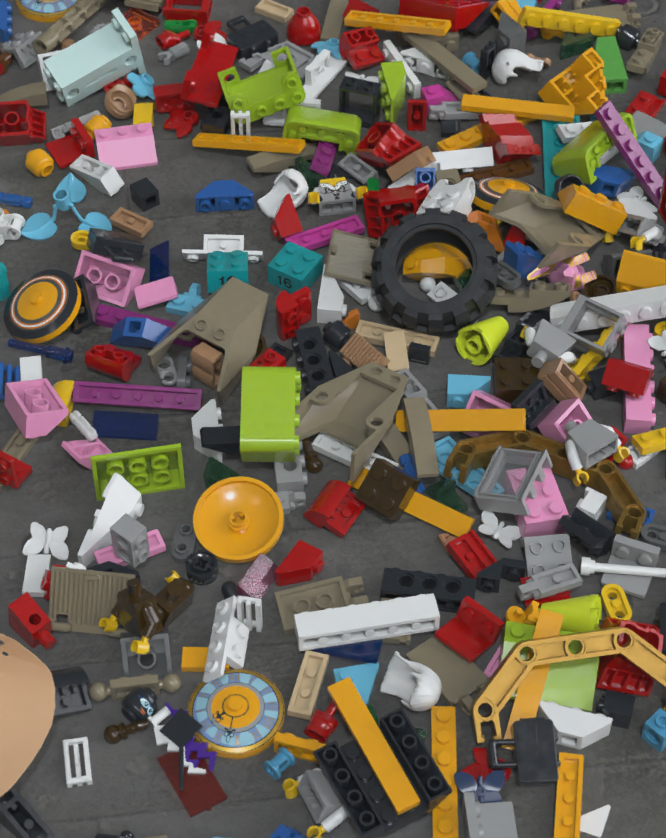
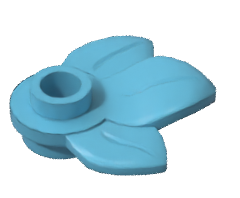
M336 38L318 41L311 45V48L317 49L318 55L323 49L330 51L333 57L338 60L341 59L339 40Z
M132 72L126 76L127 80L133 84L132 90L136 96L140 98L148 96L155 100L153 92L154 80L149 74L137 75Z

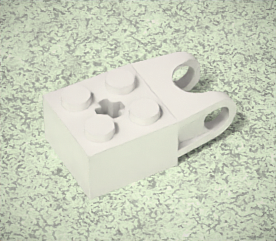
M464 178L461 182L454 185H449L447 179H440L429 191L416 214L425 213V208H440L443 213L450 214L451 210H455L468 217L472 210L471 205L475 196L473 178Z

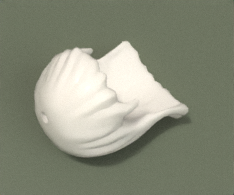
M504 49L496 55L493 61L492 76L498 84L504 85L507 82V78L517 77V74L513 72L515 68H521L530 72L533 70L540 72L544 61L532 59L516 49Z
M285 169L274 181L275 185L271 191L258 199L257 203L261 212L267 215L268 218L273 219L282 198L286 194L290 193L295 209L301 205L307 196L308 184L299 171Z
M395 651L392 659L389 661L384 680L380 686L382 693L395 695L403 699L401 702L413 711H427L431 709L439 700L442 691L441 680L433 670L423 664L404 659L398 651Z

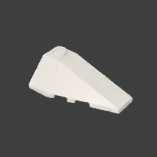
M118 473L113 474L102 495L105 498L101 510L96 509L93 529H88L77 554L78 562L85 567L95 560L94 551L112 544L110 527L125 513L136 520L144 511L141 493Z

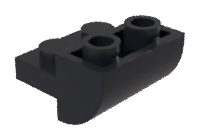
M535 379L510 405L512 409H526V430L533 431L555 408V399L547 396L543 380Z
M577 507L572 515H563L558 522L564 527L563 531L569 534L570 540L578 544L582 543L586 546V551L594 556L607 555L613 545L615 533Z
M76 666L50 671L55 686V711L53 718L88 712L92 709L86 686L90 681L82 667Z

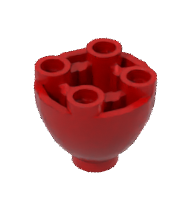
M306 6L297 8L296 13H294L287 24L286 36L288 40L296 46L312 45L318 42L321 37L320 23L310 8Z

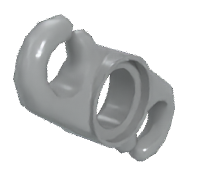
M166 352L155 371L160 376L163 385L172 386L177 383V370L173 359ZM163 363H167L170 365L168 368L165 369L159 367V365ZM166 376L173 377V379L170 381H167L164 378Z

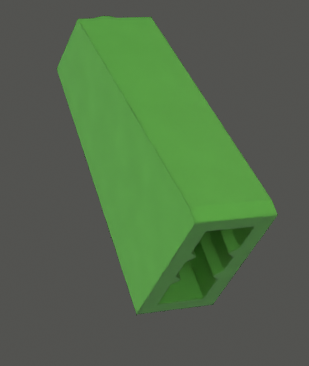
M597 37L595 51L604 61L602 71L603 76L606 77L607 89L605 94L626 93L628 77L616 37Z

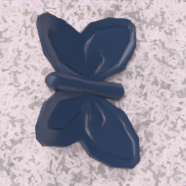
M495 770L488 774L484 783L482 776H477L476 782L474 777L466 772H456L454 774L458 789L463 793L474 792L475 802H502L498 791L505 782V772L503 770ZM462 794V797H461V799H460V808H461V809H462L463 794Z

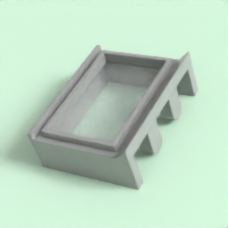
M499 445L495 454L492 455L487 469L483 472L478 487L474 490L473 496L479 509L528 516L530 512L525 499L526 497L530 499L536 498L537 491L533 484L534 481L544 482L545 474L542 468L552 469L553 466L547 449L538 452L502 448Z

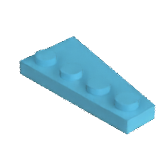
M450 436L435 442L439 474L441 476L444 474L446 460L456 445V442ZM454 467L451 471L453 473L452 477L446 479L473 496L474 490L478 487L485 470L483 468L471 470L465 483L462 484L458 482L461 469ZM496 483L492 493L505 494L506 492L498 483Z

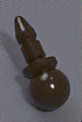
M307 437L302 440L306 454L304 458L307 461L306 469L309 473L317 474L322 471L323 462L318 458V452H314L311 441Z
M137 721L126 726L123 722L119 723V725H109L104 730V739L109 744H117L122 739H128L129 734L143 730L149 723L147 721Z

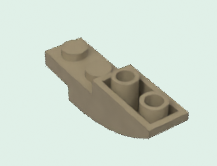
M647 28L638 41L637 49L627 62L626 70L647 74L656 57L665 32L657 28Z
M535 281L530 283L529 290L524 288L508 290L503 287H496V293L491 304L508 305V313L539 310L559 303L571 296L572 284L562 281L555 284Z

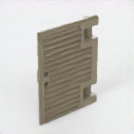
M332 229L323 275L374 288L372 278L370 280L365 279V275L372 276L371 261L375 249H371L370 245L378 248L380 239L376 240Z
M52 566L48 616L51 620V630L102 634L120 638V633L131 632L124 626L123 628H117L113 632H104L105 628L99 627V621L104 617L110 618L112 615L111 610L117 603L118 592L126 589L127 581L135 578L136 575ZM57 614L68 615V622H57Z

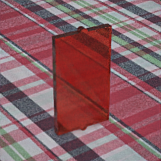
M169 752L157 758V761L190 818L206 810L211 811L213 806L227 800V796L213 772L209 771V766L205 759H197V752H191L190 759L200 760L197 768L205 769L207 773L188 774L189 767H184V790L179 791V752Z

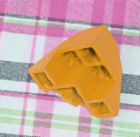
M592 47L589 48L568 68L551 79L538 92V95L545 103L575 106L574 115L594 114L604 102L608 101V98L605 97L607 86L606 77L603 76L602 71L604 68L603 59Z
M444 243L422 245L411 251L404 259L403 275L414 281H421L423 277H432L434 279L451 277L465 284L468 283L472 274V267L467 257L457 248Z

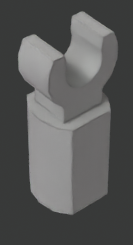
M181 42L169 48L167 52L158 53V61L163 60V65L168 66L171 61H176L188 55L190 50L185 42Z

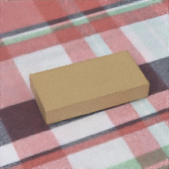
M261 0L255 6L256 13L284 24L294 15V9L272 0Z
M404 330L384 332L386 357L390 360L388 369L397 372L407 368L410 371Z

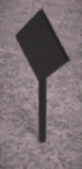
M181 708L159 730L179 747V791L184 790V746L203 727Z

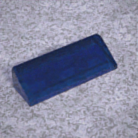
M169 241L150 248L149 283L170 276Z
M95 410L93 428L96 430L98 437L157 441L159 415Z
M376 639L311 649L309 651L376 664L381 655L383 640Z

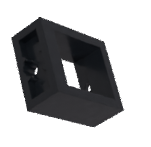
M345 76L339 87V112L357 115L362 120L361 127L370 129L379 121L381 83ZM349 92L373 97L372 111L349 106Z

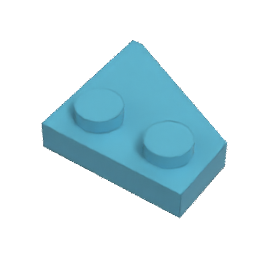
M379 662L333 669L335 683L350 677L364 703L368 704L374 687V681L379 671Z

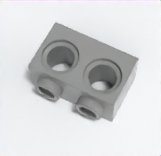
M125 513L110 527L114 555L135 568L139 563H143L150 554L147 528Z

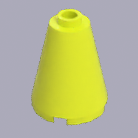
M495 316L460 329L455 343L461 357L464 359L468 358L472 361L471 364L473 365L487 363L508 333V322L501 316Z
M599 594L541 604L542 609L564 615L560 630L578 633L600 629L599 620H602V604Z

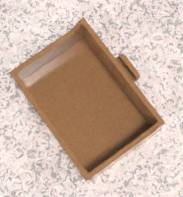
M425 146L408 155L386 171L394 182L416 167L423 168L435 162L436 159L429 147Z

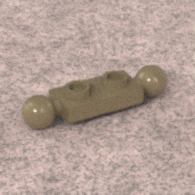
M172 673L165 675L161 680H159L158 674H143L138 677L129 678L119 677L109 680L110 686H106L102 682L92 684L89 689V695L94 701L100 702L109 695H111L112 701L123 700L135 687L150 688L156 695H160V689H164L168 693H174L180 688L181 680L176 674Z

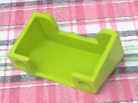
M288 45L270 52L275 67L243 80H240L235 66L217 73L231 111H235V113H238V111H242V113L250 111V122L303 102L306 93ZM280 54L287 55L283 61L277 60V56ZM228 74L235 76L231 81L224 80Z

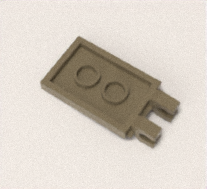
M627 2L624 6L615 4L568 10V12L619 19L622 26L629 24L635 28L641 27L640 21L642 17L640 13L635 12V9H637L636 2ZM574 33V35H575L576 38H584V37H592V36H595V35Z
M342 576L274 592L285 635L295 633L294 614L369 603L367 595L351 599V595L355 596L365 592L362 577L349 578L343 581Z
M432 636L405 654L406 660L423 664L438 675L442 685L440 697L448 706L457 704L458 708L468 718L471 717L473 699L470 695L474 692L478 694L488 681V677L474 662H468L435 636Z

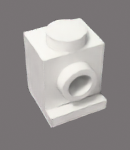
M587 487L584 499L581 498L576 507L597 521L605 510L607 496Z

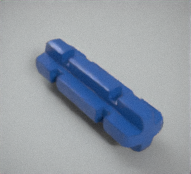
M0 192V204L5 202V205L17 207L22 205L23 208L28 209L33 205L31 197L24 196L22 198V195L6 193L5 195V192Z
M410 454L401 455L398 461L401 467H404L403 471L417 478ZM420 482L416 492L423 494L425 487L423 482Z

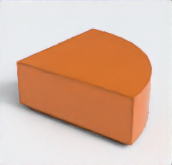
M356 308L348 312L349 316L343 320V323L350 329L357 328L360 320V312Z

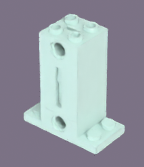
M118 7L111 11L113 19H111L110 24L43 61L45 65L43 71L48 78V84L52 89L55 88L58 99L61 103L65 102L67 107L131 71H137L139 75L146 73L137 34Z

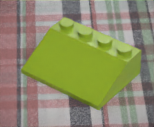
M181 443L90 456L97 501L105 500L102 495L114 473L120 474L141 495L185 488Z
M506 621L501 637L499 665L517 642L532 639L535 629L534 625ZM560 630L559 635L570 634L574 632ZM577 640L569 642L568 649L571 653H575L579 649V642ZM523 647L520 650V658L522 660H526L529 647ZM600 656L551 663L541 701H551L561 706L575 707L591 713ZM517 689L510 697V699H515Z

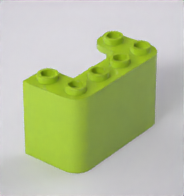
M242 367L240 454L242 462H295V456L300 455L299 435H295V427H300V414H296V406H300V393L297 392H301V371H296V367Z

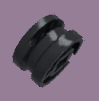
M197 550V553H191L187 557L185 563L187 577L190 582L195 585L204 586L213 583L217 579L218 564L217 558L213 553L207 550Z

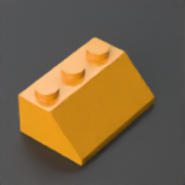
M571 184L560 190L557 194L564 213L614 235L628 216L622 203L616 200L614 202L610 201L603 194H595L583 185L579 187Z
M624 249L616 278L617 293L666 285L665 259Z

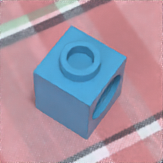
M661 708L645 722L641 738L659 753L666 748V712Z

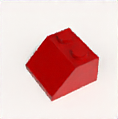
M614 357L609 358L601 384L606 385L605 389L618 392L621 389L627 391L626 395L639 398L640 395L644 396L646 394L655 369Z

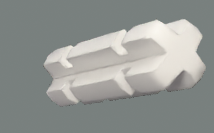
M74 410L73 413L69 414L70 421L76 425L75 427L88 441H93L98 437L96 430L81 416L79 411Z

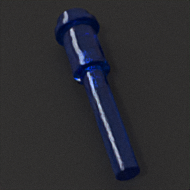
M11 338L8 341L9 347L43 354L46 358L60 360L64 364H67V362L71 363L74 357V351L69 347L65 349L52 345L46 347Z

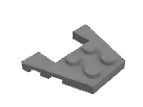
M285 41L267 48V52L262 54L257 52L252 54V58L247 60L242 58L238 61L239 67L252 73L266 60L274 63L270 52L288 45L300 80L303 82L305 67L314 60L315 55L289 41ZM280 54L277 56V60L283 61L287 55Z

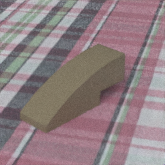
M46 81L31 83L9 90L0 95V102L28 100L30 106L48 105Z

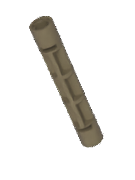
M81 0L33 41L34 50L38 54L49 53L109 0Z

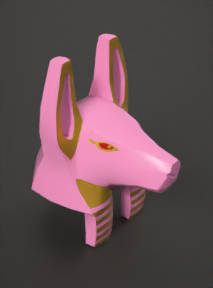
M587 252L541 269L537 267L528 274L526 279L531 281L547 276L549 283L555 284L562 281L572 284L571 292L583 290L586 283L597 279V275L594 270L585 273L584 268L580 265L590 260Z

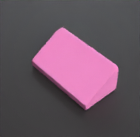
M172 276L134 288L139 309L178 297L177 286Z

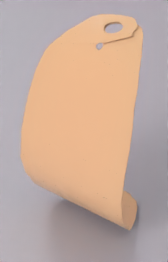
M0 633V640L4 643L0 644L1 797L21 777L44 743L54 717L55 686L52 673L36 655L18 641Z

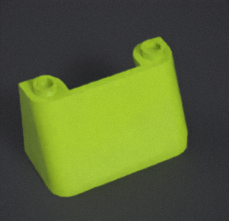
M294 105L288 108L282 138H308L338 143V151L343 149L347 155L350 152L356 155L354 150L360 141L362 120L354 114Z
M620 112L619 115L637 140L633 116L630 113ZM595 120L553 157L552 165L555 175L562 177L566 174H573L580 177L583 183L590 185L597 180V177L594 176V171L596 167H601L600 157L614 145L599 120Z

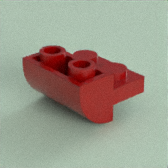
M371 26L342 33L339 39V52L342 60L348 59L354 71L380 65L385 61L383 54L377 46L380 40Z
M307 286L290 295L284 290L276 298L277 335L284 342L289 338L295 337V330L300 329L301 324H305L312 319L311 290Z
M95 344L85 352V365L87 368L124 381L130 380L131 372L142 361V356L136 355L132 351L116 348L112 344Z
M330 480L325 484L303 516L320 529L324 525L342 539L366 504L355 498V494L349 491L352 486L340 480Z

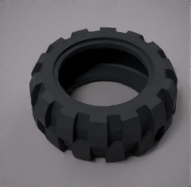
M425 208V213L415 215L414 212H411L399 218V224L394 228L389 226L379 238L380 245L374 250L371 261L372 283L376 298L383 311H387L391 316V320L403 329L409 327L414 329L416 333L431 335L432 332H443V336L459 332L458 328L465 324H473L482 317V311L485 307L490 306L496 293L498 258L494 244H491L488 240L486 231L478 223L474 222L472 224L469 222L467 215L455 210H451L449 214L441 212L440 208ZM429 243H444L460 250L467 257L472 267L471 277L463 290L454 297L439 302L423 301L406 292L398 280V272L405 257L417 247Z

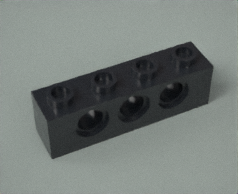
M228 77L227 81L233 80L234 77ZM224 92L218 107H208L205 119L201 120L200 129L203 133L229 134L231 130V110Z
M319 326L296 329L295 338L291 339L293 351H297V366L302 368L300 370L301 381L306 383L304 385L305 397L319 385L334 379Z
M384 567L380 601L381 598L395 599L398 597L405 598L419 594L434 593L439 611L457 613L462 600L466 596L475 600L477 579Z

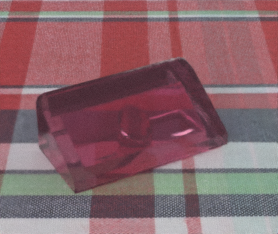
M260 553L238 582V595L261 599L275 580V571L278 566L266 555Z

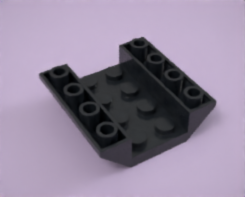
M402 707L381 717L379 726L381 733L421 801L420 805L400 815H397L355 739L340 747L335 740L313 751L316 760L361 838L385 837L429 814L452 792L451 787Z

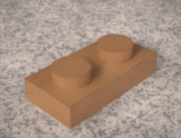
M122 207L109 218L111 225L136 235L141 239L153 228V221Z

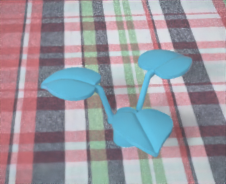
M70 172L53 193L55 204L53 205L52 218L47 213L32 215L26 221L21 234L28 239L36 241L52 237L57 231V226L54 223L57 209L67 211L71 208L79 221L82 222L78 230L89 231L90 228L112 231V225L105 215L98 212L88 213L85 219L80 216L73 203L81 202L85 198L87 191L84 184Z

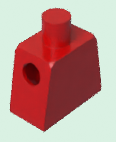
M28 592L8 605L9 626L31 648L41 644L48 650L55 645L57 640L51 634V620Z

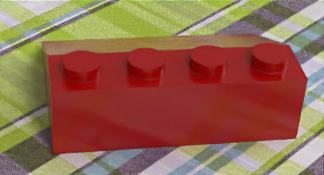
M399 0V15L451 20V28L448 32H458V29L466 28L489 6V2L481 0Z

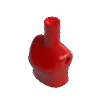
M164 30L161 34L155 36L158 47L164 51L181 43L182 39L190 37V32L185 30L176 34L170 30Z
M333 700L325 712L315 710L309 724L304 729V733L309 738L315 739L322 744H326L327 739L339 724L333 717L338 710Z

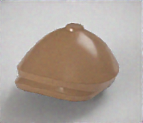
M122 84L115 85L105 95L107 111L113 117L119 119H127L133 115L134 104L136 103L135 93Z

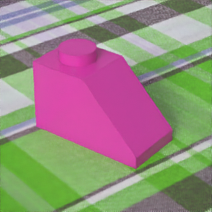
M439 84L421 88L420 100H427V113L429 105H439L441 102L458 101L453 93Z

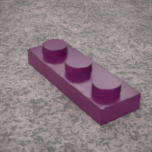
M319 140L309 169L327 177L338 144Z

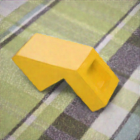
M135 103L133 125L151 122V126H154L153 111L156 110V103Z

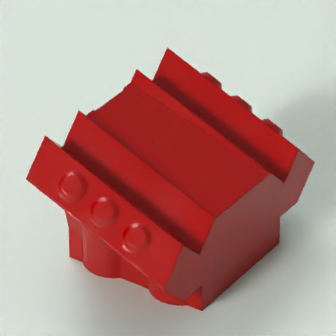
M28 100L0 102L1 146L27 145L32 141L40 144L46 140V112L31 108Z
M486 113L478 115L484 136L483 147H492L493 160L497 165L523 157L528 159L533 155H541L539 144H534L532 135L521 122H516L514 114Z
M376 122L368 130L363 140L358 143L354 152L356 153L355 156L369 166L391 167L408 155L421 149L422 143L406 135L394 122Z
M418 183L415 186L405 185L390 189L382 188L379 191L369 190L364 193L363 201L369 237H381L389 226L394 228L399 224V218L411 212L417 215L416 212L429 193V184Z
M605 617L600 629L613 627L628 628L662 653L664 635L660 634V629L657 625ZM620 633L617 637V644L623 646L627 642V636L625 633ZM620 654L600 656L596 688L649 696L654 686V680Z

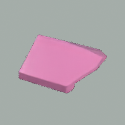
M98 438L93 441H88L87 439L63 441L61 445L78 463L92 470L90 456L113 453Z

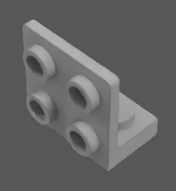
M31 30L26 33L20 32L14 36L15 39L1 44L2 54L6 51L13 53L21 69L27 68L37 61L36 57L39 54L33 48V41L42 32Z
M567 533L523 537L520 539V548L525 550L527 577L572 563L570 536Z
M616 534L607 564L656 568L661 548ZM603 573L600 584L602 586L617 584L622 587L625 593L644 599L652 577Z
M474 792L463 793L462 812L466 838H518L511 801L479 803V801L475 802Z

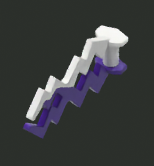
M166 702L165 707L154 716H149L148 720L154 727L157 746L168 744V752H179V747L159 731L164 725L158 726V724L170 714L172 718L179 711L172 709ZM194 736L184 746V767H189L187 773H207L205 769L197 768L200 760L190 759L191 752H197V759H209V771L213 772L217 752H206L209 743H194Z

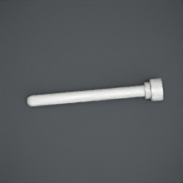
M581 557L580 575L589 576L594 574V572L666 578V568L595 563V560H591L590 557Z

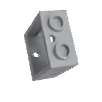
M579 294L560 330L577 340L576 344L607 358L609 352L612 353L615 350L616 340L619 335H623L626 331L627 320L624 314ZM588 309L616 322L603 346L574 333Z

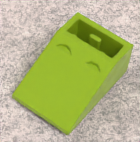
M403 61L381 63L380 71H377L378 82L381 83V108H385L384 119L388 122H396L405 102L406 71Z

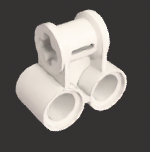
M0 208V246L5 240L19 239L21 236L20 230L25 224L23 216L16 213L5 214L2 208Z

